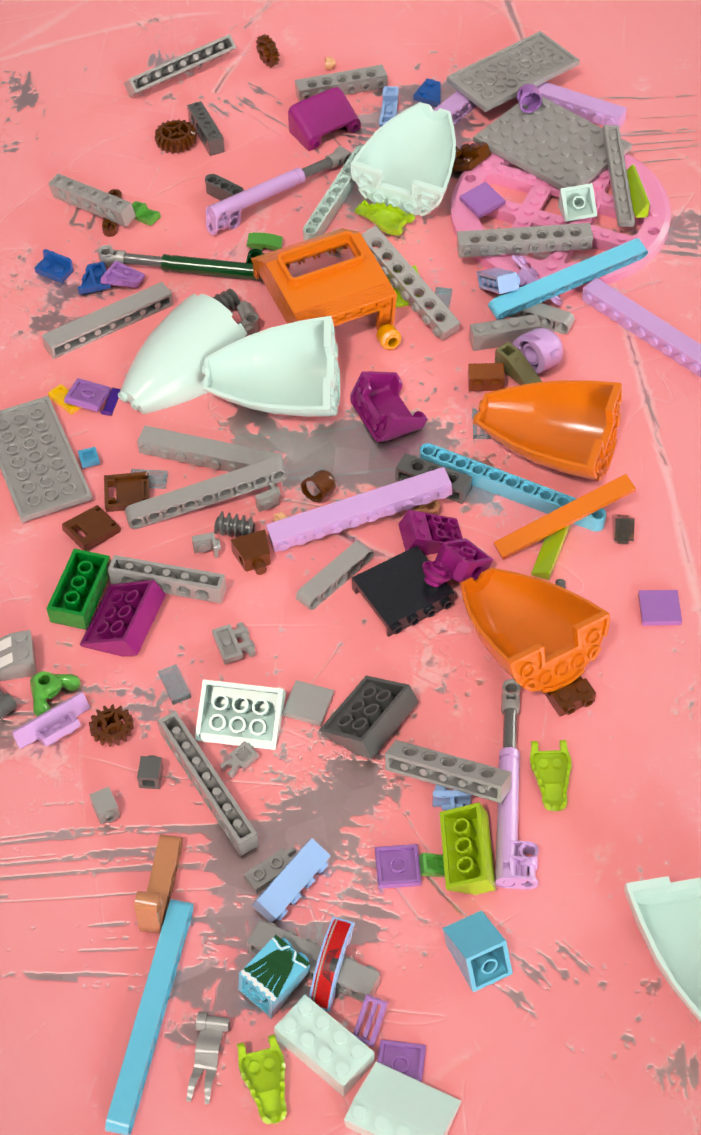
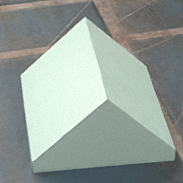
M593 183L560 189L558 207L565 222L597 217Z

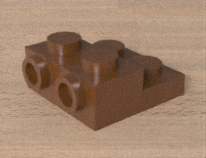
M477 142L470 145L469 143L460 147L462 154L454 160L452 172L472 170L491 155L488 144Z
M581 676L559 690L544 693L559 717L566 714L570 715L579 708L592 705L596 698V692L586 678L583 679Z

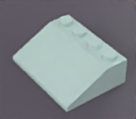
M203 680L195 741L237 746L246 741L253 748L276 750L286 691L281 688Z
M375 1062L354 1097L344 1122L347 1128L362 1135H447L461 1100L379 1062Z

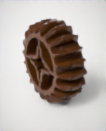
M167 120L166 123L162 122L161 125H158L155 130L156 144L161 151L166 153H185V150H190V147H194L197 140L194 125L186 122V120Z

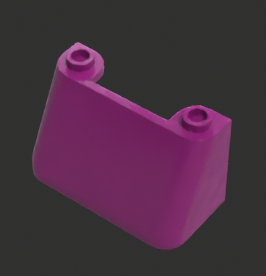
M333 87L297 102L288 110L289 132L308 152L318 148L321 144V136L344 126L351 133L361 129V122L339 87Z
M362 371L350 394L351 404L376 442H386L422 429L428 420L422 411H416L412 416L398 395L403 383L396 372Z

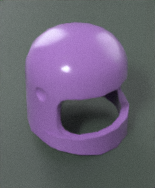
M529 83L519 88L517 99L521 110L525 113L537 110L542 104V97L538 88ZM522 104L527 105L528 109L523 108Z

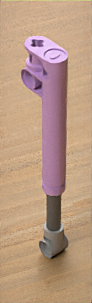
M339 146L323 160L302 169L297 167L207 206L206 228L211 235H215L220 229L237 228L241 222L242 209L304 183L306 178L328 168L333 169L340 165H345L352 153L343 146Z
M508 679L502 685L501 712L504 715L503 748L499 751L498 768L511 772V789L502 803L497 802L495 884L501 888L535 889L539 885V881L536 879L538 846L530 841H518L520 752L516 749L517 715L520 712L521 686L514 679ZM524 854H531L532 856L527 857Z

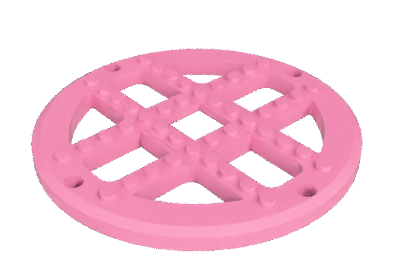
M491 152L488 158L472 170L464 171L459 177L451 197L450 214L456 237L457 231L485 230L478 217L460 201V195L487 182L488 184H496L528 193L522 205L505 200V205L485 215L513 224L511 228L590 223L593 233L592 247L603 251L639 238L649 253L646 257L635 263L598 278L608 285L636 273L659 253L668 235L671 207L667 193L660 180L643 163L626 153L624 155L626 171L632 164L635 165L650 202L647 217L636 218L634 215L635 224L641 227L636 235L629 236L594 226L593 223L597 217L565 222L563 216L542 211L550 195L559 197L560 189L529 172L512 168L516 165ZM607 168L593 179L591 183H593L597 216L601 214L616 219L613 196L607 194L611 187L609 169ZM575 250L553 251L544 260H537L521 254L472 257L486 269L497 267L518 274L522 268L511 257L513 255H521L527 260L526 264L528 267H533L538 272L537 276L540 279L579 263H568ZM590 282L583 284L579 287H576L572 290H581Z

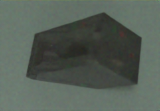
M612 514V536L614 541H617V544H629V541H634L635 518L632 515Z

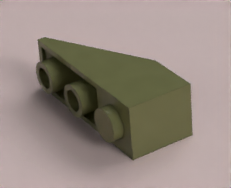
M509 341L495 350V363H504V372L519 385L542 382L522 352Z

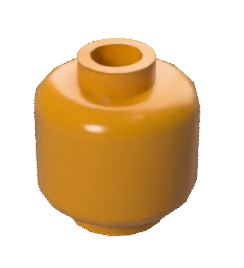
M386 324L378 329L376 339L384 349L392 350L400 344L401 335L393 325Z

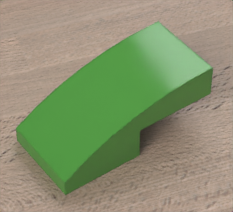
M138 201L132 203L136 215L134 219L151 226L161 218L160 212L148 209L146 203Z
M249 233L246 247L260 249L261 251L265 247L275 251L281 249L283 237L270 233Z
M422 852L419 855L421 876L445 877L443 854Z

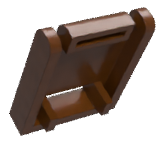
M135 472L104 475L106 512L125 511V508L131 504L150 499L149 473ZM109 487H116V498L109 496Z
M98 505L62 523V530L84 551L93 548L121 531V527ZM77 527L86 535L85 537L81 538L77 534Z

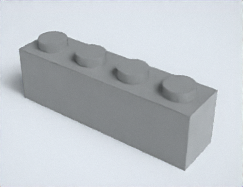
M534 314L470 324L469 341L473 351L497 348L508 341L512 344L522 334L541 328V323L538 315Z

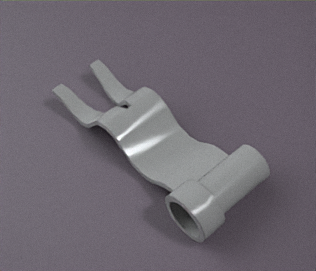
M198 1012L196 1030H199L200 1033L196 1044L194 1068L189 1079L186 1101L191 1102L196 1083L203 1071L206 1070L204 1104L210 1103L212 1084L217 1071L219 1047L223 1031H229L230 1018L211 1016L207 1012Z

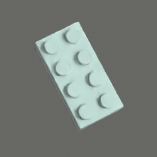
M306 995L274 1027L276 1039L343 1097L375 1063L374 1051Z

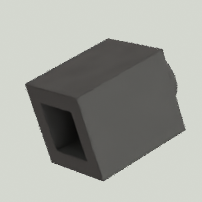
M154 755L141 756L137 775L139 788L160 789L163 774L162 757Z

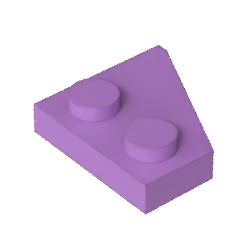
M115 260L101 277L100 283L138 288L144 280L145 274Z

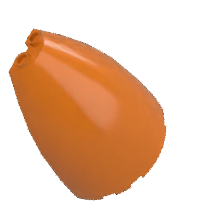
M557 380L524 384L485 393L483 400L479 402V411L474 415L473 424L480 427L505 447L537 464L570 475L600 481L610 467L617 443V427H620L621 413L619 412L620 403H622V383Z
M493 567L481 572L477 580L471 577L460 582L469 620L481 643L497 663L519 685L529 691L547 693L569 685L585 672L583 669L590 661L596 659L602 649L599 646L603 637H607L610 613L561 586L532 576Z

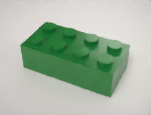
M73 549L46 608L51 623L87 630L109 580L110 556Z

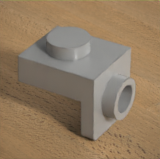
M271 484L268 486V491L255 495L256 508L259 512L280 505L279 497L281 493L278 486Z

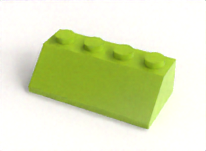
M478 802L439 812L447 891L473 895L495 891L489 818L486 810Z

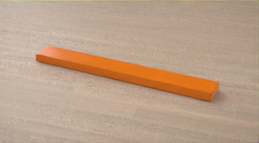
M624 474L493 542L494 546L504 560L636 491V487L628 475Z

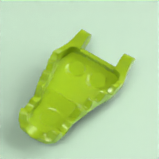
M364 199L354 210L357 215L365 217L383 232L395 236L403 233L402 228L406 223H412L415 220V216L412 213H406L398 206L393 207L392 204L386 206L384 202L381 204L376 202L374 205L373 203L369 204Z
M559 740L560 750L538 751V741H531L530 766L541 791L544 808L548 811H560L567 807V789L572 762L566 740Z
M273 1034L268 1036V1043L270 1044L268 1049L246 1054L244 1042L236 1044L240 1075L258 1107L262 1122L266 1124H276L283 1121L287 1116L285 1103L286 1066L276 1036Z

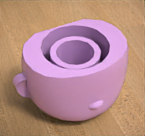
M537 328L522 334L512 343L522 352L536 373H541L557 366L563 357V345L560 338L546 328Z

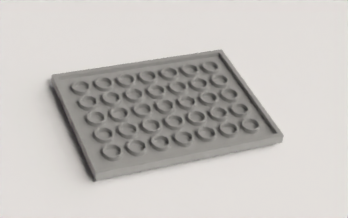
M542 97L541 106L534 112H523L518 103L473 136V142L487 143L489 150L558 189L588 184L608 168L602 128ZM522 104L523 108L528 109L527 105ZM621 138L625 155L632 149V143Z

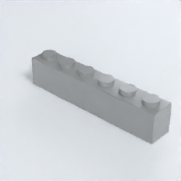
M259 920L247 941L248 952L257 955L275 935L281 939L285 938L292 945V949L297 953H303L308 958L310 967L305 977L313 980L321 947L311 939L304 940L290 930L284 931L279 929L272 922ZM344 957L335 989L363 1003L366 994L374 996L380 984V972L372 966L359 964L352 957Z

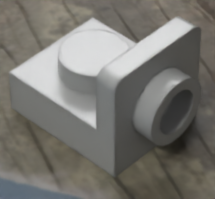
M214 532L191 536L194 554L213 550L214 557H219L218 550H221L219 539H215Z

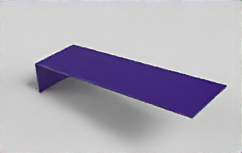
M111 389L104 409L100 410L101 415L112 416L119 399L118 393H120L121 389Z

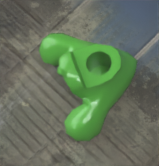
M44 671L33 675L30 679V687L33 697V712L36 717L51 709L46 701L55 697L62 687L69 691L77 690L81 684L79 677L73 674H53Z

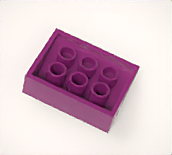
M154 580L109 584L80 642V646L122 657L138 655L166 594Z

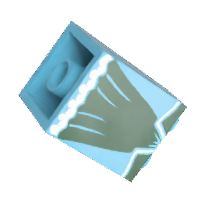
M275 935L239 973L238 990L272 1019L308 974L309 960L303 953H297L292 949V945L285 938L281 939Z

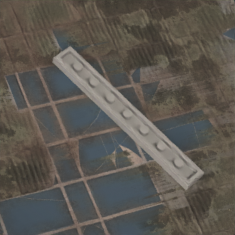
M603 125L602 131L617 226L634 227L635 219L620 129L616 125Z

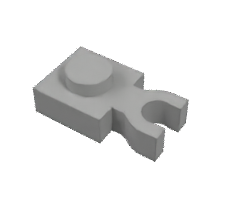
M244 741L229 754L231 759L224 761L220 767L223 771L232 767L227 772L232 779L240 767L245 770L259 758V755Z

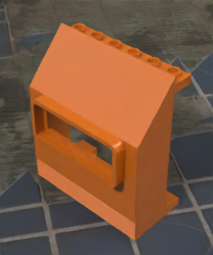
M342 228L251 258L253 262V275L256 279L259 278V275L261 276L287 324L331 316L333 324L336 326L377 312L375 325L377 331L386 324L394 326L397 294L363 236L358 231ZM343 247L344 250L349 247L355 257L295 278L291 276L288 270L292 263L298 262L300 265L301 261L305 263L307 258L313 257L315 260L316 256L320 258V254L328 252L330 255L331 251L335 253L336 249Z

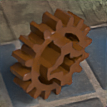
M266 34L257 37L256 49L260 60L270 68L278 65L280 61L278 57L280 55L278 48H276V43Z
M114 704L109 709L103 706V711L96 710L97 716L91 715L92 721L89 722L90 734L94 737L95 742L100 740L102 746L106 742L109 747L114 742L119 746L120 740L127 741L126 735L132 736L131 730L134 729L132 715H129L128 709L123 711L121 705L117 709L114 707Z

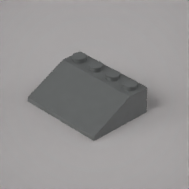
M366 675L318 731L352 753L372 759L413 711L419 701L408 684Z

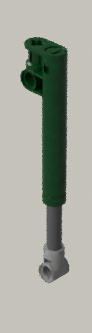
M103 245L98 249L100 262L104 261L105 267H110L116 260L124 265L161 267L162 271L263 281L260 275L258 279L253 275V262L251 258L266 254L260 249H251L248 252L246 263L179 255L171 256L169 254H163L162 257L132 254L124 250H114L109 245Z

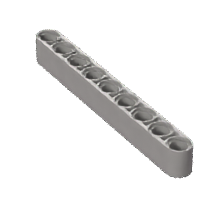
M271 458L131 504L125 508L127 522L130 528L139 529L281 482L286 479L287 472L281 458Z

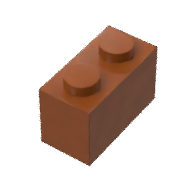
M504 363L468 364L469 391H496L504 389Z

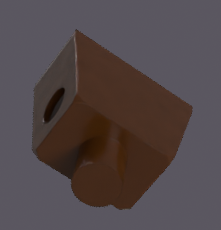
M265 529L231 539L232 552L245 571L255 570L257 575H262L267 571L266 566L271 564Z

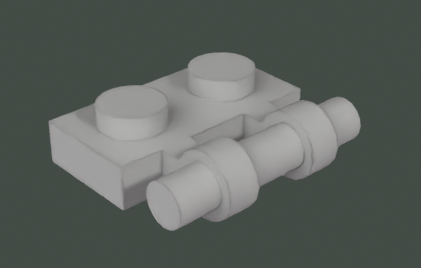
M239 622L236 625L237 629L232 630L230 624L212 630L213 638L224 665L243 659L242 652L244 651L248 653L249 657L256 655L255 644L250 640V632L243 622ZM237 638L242 639L243 642L238 643Z

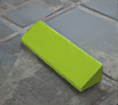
M632 164L627 169V177L633 213L636 218L647 217L650 202L636 167Z
M571 525L544 539L531 572L532 576L550 580Z

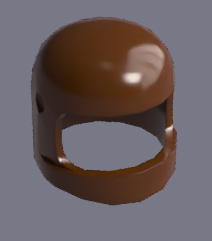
M319 470L301 483L302 493L313 502L323 501L336 488V480L327 470ZM306 482H314L320 493L316 496L311 495L307 489Z

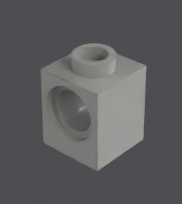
M110 787L89 794L92 806L101 825L111 823L120 817L118 805Z

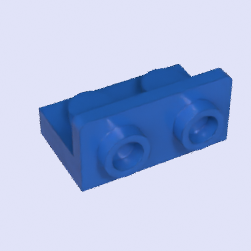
M47 249L42 251L44 258L34 267L35 273L63 283L74 272L70 258Z

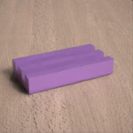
M370 994L365 996L353 1035L364 1044L373 1047L375 1046L389 1002L373 997ZM371 1001L373 1002V1005L369 1014V1018L363 1036L361 1037L359 1036V1033L365 1018L369 1002ZM379 1004L381 1005V1008L371 1035V1039L368 1040L367 1038L370 1032V1028Z

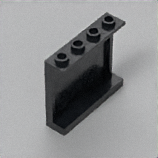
M418 546L352 577V590L355 594L361 593L387 628L388 637L398 634L403 629L414 626L419 621L427 617L430 618L437 612L448 609L454 604L455 592L447 582L439 587H433L424 581L425 575L422 566L423 562L429 560Z

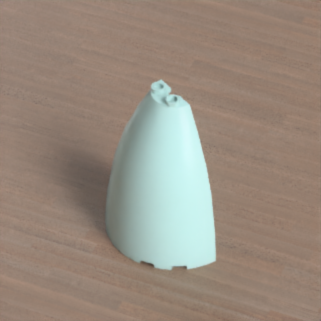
M419 102L390 119L371 136L351 163L353 181H356L359 187L358 190L365 199L369 198L374 205L376 202L379 204L384 202L386 206L392 204L393 207L398 206L404 212L412 213L414 216L427 215L431 210L438 207L448 186L456 153V138L450 111L441 108L435 111L431 105Z
M205 294L190 295L173 309L145 340L126 374L118 397L123 402H130L134 410L147 414L190 401L208 393L207 391H202L201 381L205 378L202 374V365H205V358L225 346L246 337L247 332L241 323L237 324L231 317L233 314L216 299Z
M332 317L307 319L268 328L244 337L205 358V365H202V374L205 376L204 380L201 381L202 391H207L246 408L271 414L305 417L336 416L340 405V367L338 359L335 358L339 357L338 346L335 342V329Z
M669 876L626 883L624 891L636 925L656 966L675 994L701 1022V878L670 883Z

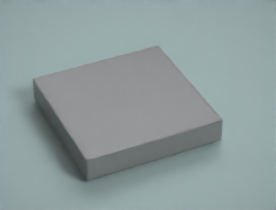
M296 680L284 707L283 716L322 726L334 696V690Z

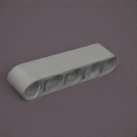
M506 293L497 294L496 297H499V296H501V295H503V294H506ZM543 303L509 316L514 318L537 314L541 328H546L560 334H567L575 321L572 313Z
M359 540L355 541L298 590L295 597L296 600L308 609L314 610L367 565L373 558L374 551Z

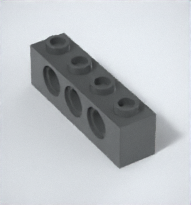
M202 101L187 105L188 119L191 125H194L195 131L208 154L213 156L225 152L223 136Z
M405 453L395 468V480L402 481L442 468L443 466ZM444 467L452 484V495H449L447 499L463 504L472 489V477Z

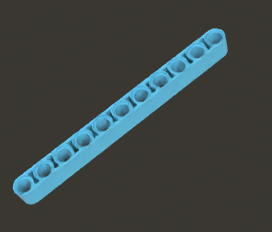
M639 238L633 239L522 286L519 290L510 291L496 297L489 302L488 307L497 320H502L593 281L595 278H600L646 257L649 251Z
M426 443L420 447L421 459L467 474L472 477L473 486L546 514L577 499L433 444ZM602 508L573 524L595 532L602 531L605 526L606 511Z
M171 899L169 902L107 1115L106 1132L130 1135L132 1132L191 922L194 907L191 902Z

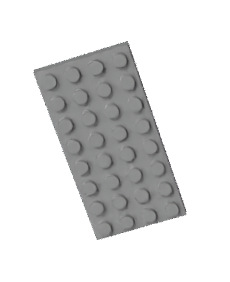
M539 31L447 76L446 82L483 111L487 112L517 97L518 90L522 85L529 83L538 86L580 65V59Z
M49 396L0 410V470L21 523L93 500Z

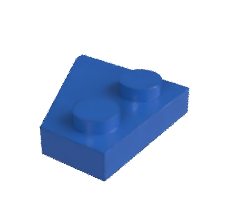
M427 78L414 93L413 100L437 107L441 104V82Z
M104 261L87 265L85 274L82 277V284L78 287L79 295L111 288L110 284L100 283L101 277L106 272Z

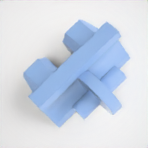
M436 785L435 791H433L432 804L433 807H442V810H450L470 805L471 795L457 790H447L446 787Z

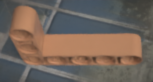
M162 834L159 836L147 892L138 891L135 897L134 909L140 932L161 933L179 865L183 844L182 837Z

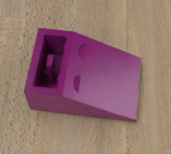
M408 510L398 523L405 551L418 546L424 555L436 554L439 552L443 542L463 539L457 518Z

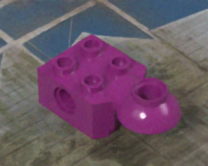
M467 538L443 542L435 561L423 562L424 581L433 587H439L450 579L462 582L472 577L474 580H477L481 572L490 568L493 559Z

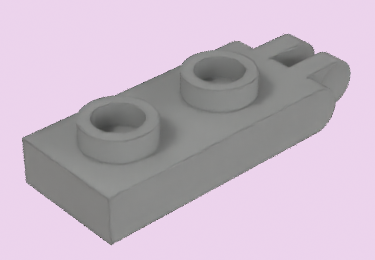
M291 847L288 850H279L244 873L245 880L256 893L269 886L292 860L296 849Z

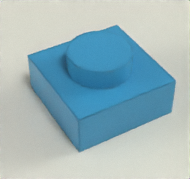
M96 447L78 451L82 469L100 464Z

